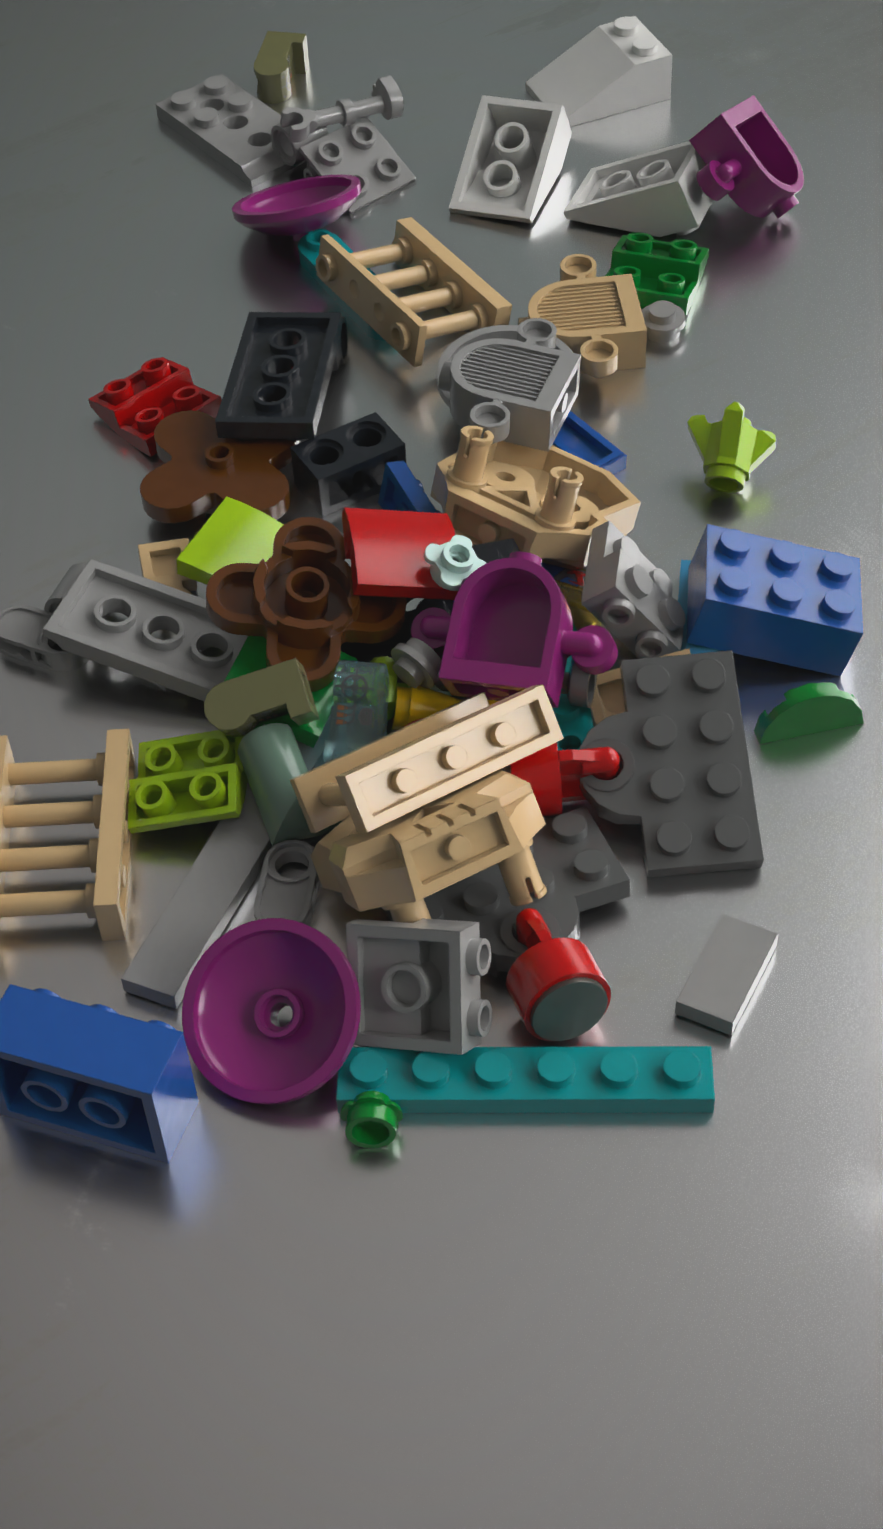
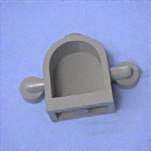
M531 318L519 324L517 340L504 338L484 339L460 349L451 362H444L439 376V389L450 392V413L455 422L462 428L465 426L484 428L481 438L484 437L485 431L489 430L494 435L492 444L504 441L549 452L578 396L581 354L555 349L556 326L546 319Z

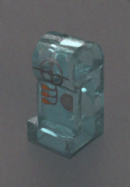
M340 660L338 662L333 682L334 706L331 707L329 739H325L323 762H330L387 735L389 675L385 663Z

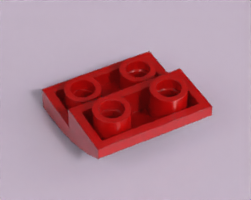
M161 357L146 361L140 370L124 379L109 382L104 386L103 391L89 398L88 401L96 414L120 437L141 452L153 456L157 453L154 430L162 419L173 413L191 410L207 413L216 419L222 399L221 396L194 385L189 368Z
M343 508L342 523L345 559H351L353 595L455 600L458 591H450L440 587L431 576V564L427 563L424 559V551L429 544L442 545L450 542L455 535L452 522L447 513Z

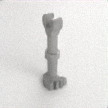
M389 75L378 78L376 83L373 84L371 93L373 97L353 102L346 98L338 100L335 106L315 111L299 107H287L281 111L280 125L282 127L292 125L289 139L291 142L298 143L307 139L309 134L320 127L337 123L347 126L354 124L357 118L381 113L387 120L401 117L404 113V100L398 85L392 76Z

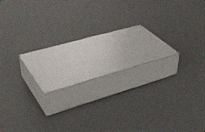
M722 913L676 1000L675 1014L732 1035L777 946L778 934Z

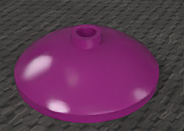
M343 174L298 179L252 193L236 202L232 207L234 219L246 228L270 236H292L293 241H299L309 232L323 228L338 220L356 202L362 191L361 183L358 177Z
M266 918L247 922L218 938L201 956L189 977L182 1005V1027L187 1049L203 1076L212 1085L231 1097L246 1102L266 1105L295 1101L313 1093L328 1082L347 1059L354 1045L360 1023L361 999L359 986L352 966L345 954L329 937L304 923L284 918ZM290 1006L293 1013L292 1019L286 1026L281 1027L278 1023V1014L282 1008Z

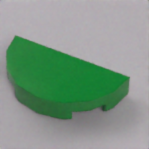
M808 683L785 692L786 700L774 707L769 714L764 710L758 717L754 733L759 744H765L864 724L863 713L856 697L848 692L838 690L835 683Z

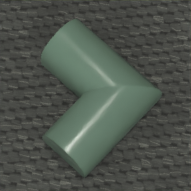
M271 723L260 726L242 738L237 752L272 846L285 840H302L326 835L342 822L340 821L317 833L310 832L290 779L308 772L293 730L288 724Z

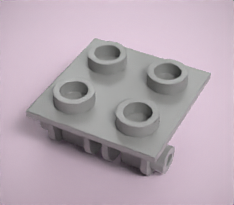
M367 116L361 117L354 124L343 126L301 147L299 150L308 161L307 168L303 170L305 178L343 174L356 176L360 179L362 191L356 202L347 210L349 215L416 180L413 173Z

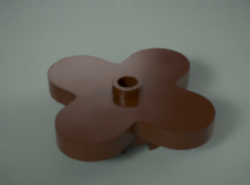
M192 410L173 413L158 423L154 430L156 451L158 457L165 464L149 472L140 484L143 509L149 517L163 523H181L195 517L207 520L206 513L213 514L226 496L256 508L276 520L288 511L291 502L289 483L285 475L279 470L292 463L290 447L299 444L300 440L218 438L215 424L216 419L207 413Z
M300 517L285 523L275 535L273 556L266 562L262 559L259 564L234 563L222 567L211 576L206 587V610L211 621L218 628L231 634L264 637L267 640L266 667L296 658L304 666L311 692L323 689L336 677L340 664L341 645L343 643L374 644L394 637L404 624L407 605L406 598L353 595L351 567L345 561L344 537L336 526L316 517Z

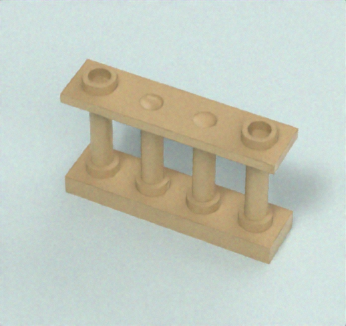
M412 217L396 221L395 236L392 244L349 253L329 234L321 236L319 255L316 258L317 276L413 367L422 366L425 341L428 339L465 330L474 331L489 326L509 325L512 304ZM394 262L401 268L400 270L373 275L366 269ZM418 284L426 290V292L400 298L391 292V290ZM440 307H445L451 313V315L423 321L415 314Z
M543 684L528 687L492 705H489L485 692H482L292 778L290 782L311 833H317L346 819L349 815H351L357 833H368L564 739Z
M129 728L107 730L105 752L97 753L95 759L15 763L8 736H0V921L2 917L86 913L88 918L97 919L102 941L126 940L132 834L128 830L129 780L136 779L137 762ZM97 781L99 786H103L102 794L94 795L93 801L14 805L16 785ZM94 823L95 828H99V838H90L89 844L9 849L11 828ZM90 867L91 872L96 873L95 883H87L84 890L4 894L6 872Z

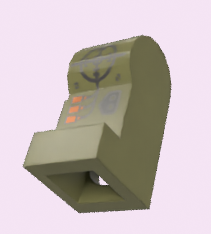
M267 31L254 62V73L258 79L257 97L260 101L268 104H277L290 98L292 94L291 82L294 75L306 74L309 68L306 34Z
M296 658L221 682L212 687L206 695L204 702V712L208 721L225 735L232 737L244 736L252 731L259 722L288 713L298 726L320 719L304 666Z

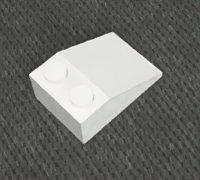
M636 16L620 17L614 22L599 25L526 81L525 89L535 101L563 104L569 125L572 127L671 99L673 55Z
M482 95L450 201V213L532 223L562 169L572 131L563 104Z
M687 141L591 168L563 211L567 220L630 232L646 233L657 237L674 233L679 236L687 235L699 228L709 207L713 203V200L700 188L696 177L697 172L706 164L692 144Z

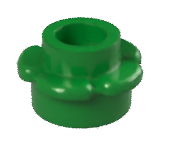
M365 1091L358 1094L354 1101H347L342 1106L340 1118L346 1121L345 1135L350 1142L359 1147L372 1149L387 1146L395 1139L396 1130L399 1127L398 1122L402 1121L403 1113L400 1106L396 1102L391 1101L384 1093Z

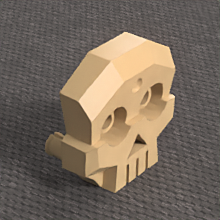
M478 426L463 427L460 432L461 438L457 452L436 465L430 496L442 506L443 513L448 514L455 535L466 536L472 541V545L514 538L521 552L537 555L542 559L543 563L571 570H579L587 566L593 528L610 521L626 536L634 528L641 504L610 471L553 445L549 452L504 441L492 444L494 440L492 432L489 430L485 431L484 437L481 438L484 428Z
M501 769L368 833H357L351 815H349L316 844L310 856L323 888L341 892L345 902L359 912L382 907L383 910H390L394 922L413 923L422 918L431 919L424 901L425 897L495 864H498L509 893L511 905L522 906L532 903L531 892H534L537 899L542 898L547 893L546 886L541 880L530 850V846L533 844V836L546 823L530 783Z

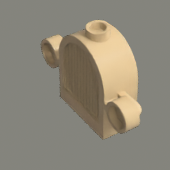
M572 254L563 258L560 262V281L546 285L532 296L528 304V317L518 318V325L531 318H541L552 322L557 329L556 337L564 342L573 353L581 354L580 374L603 378L617 370L646 368L647 328L632 274L596 277L597 264L592 257L585 254Z

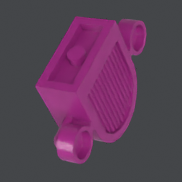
M754 95L721 113L689 140L706 164L697 172L698 184L703 192L712 200L719 201L728 194L741 209L750 215L764 218L773 212L777 219L799 203L794 195L804 185L801 164L787 140Z
M521 551L510 553L509 558L497 559L486 563L471 573L458 590L451 616L443 609L428 608L421 611L415 617L411 626L413 638L426 643L438 656L443 655L438 678L451 695L471 697L485 692L487 700L500 701L528 687L543 684L553 708H558L567 658L569 656H572L578 668L583 672L598 675L608 671L616 662L618 655L617 645L610 632L601 626L589 625L578 631H573L570 607L554 578L541 566L542 559L532 553Z

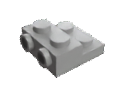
M610 521L593 528L581 604L638 659L659 657L681 651L685 612L680 603L671 597L673 584L668 575L662 569L656 568L639 551L634 540L624 536Z
M422 918L413 923L356 919L346 923L347 959L355 973L361 999L360 1023L354 1045L463 1055L481 1044V1037L487 1036L491 1028L492 1007L489 1000L481 999L480 976L486 975L489 970L491 946L488 939L480 938L479 922Z

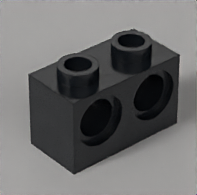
M377 412L318 435L315 439H308L290 447L294 484L322 517L379 494L386 462L404 460L406 463L405 443Z

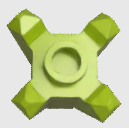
M734 401L724 409L722 421L708 423L705 415H694L687 422L689 433L704 463L703 469L704 474H706L704 483L708 487L720 492L736 493L742 491L745 481H748L750 478V473L776 449L775 434L752 427L751 421L744 417L745 408L739 402Z

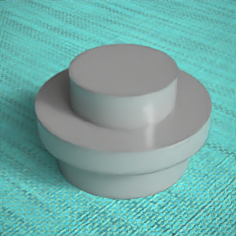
M656 301L642 309L647 328V338L651 341L658 343L673 341L680 335V331L685 326L686 315L684 311L672 302Z
M410 638L405 644L398 643L392 649L391 656L395 662L392 666L393 671L405 684L413 688H417L419 685L425 688H432L438 682V672L440 671L442 661L437 653L426 643L417 638Z

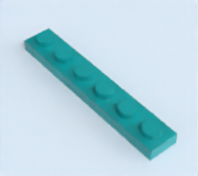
M711 1046L474 1047L463 1055L381 1047H352L347 1059L338 1070L336 1098L338 1113H340L342 1106L347 1101H354L358 1094L365 1091L384 1093L391 1101L396 1102L400 1106L402 1113H714L715 1092Z

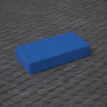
M569 411L552 445L610 471L613 475L626 469L627 455L572 411Z

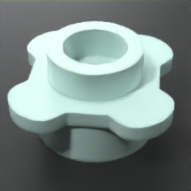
M454 535L450 542L442 545L429 544L424 551L425 561L431 564L430 573L433 580L440 587L450 591H458L471 573L486 564L485 561L478 559L472 548V541L463 535Z

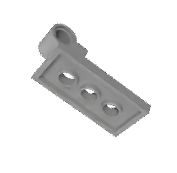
M223 74L208 77L204 82L185 91L175 92L171 97L156 103L158 119L252 188L307 162L306 158L299 151L300 148L329 134L327 127L324 126L317 128L302 142H291L289 136L292 125L282 127L280 125L281 115Z
M91 558L87 564H74L69 568L44 607L45 612H51L53 615L43 628V636L53 640L62 650L205 701L206 695L212 687L224 682L248 637L246 635L231 634L218 628L207 614L206 599ZM116 612L122 613L128 618L121 622H110L102 617ZM157 630H169L175 633L176 636L171 639L160 640L150 634ZM215 647L225 653L219 657H206L199 653V651Z

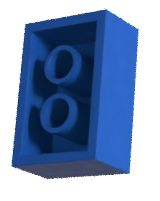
M707 524L688 568L687 643L722 651L732 650L733 653L841 676L863 635L860 558L795 544L786 540H777L746 533L737 529Z
M9 984L0 1000V1114L169 1164L199 1103L184 1033L162 1021L150 1020L145 1022L120 1015L105 1005L93 1004L88 1006L63 999L47 989L37 988L30 990Z

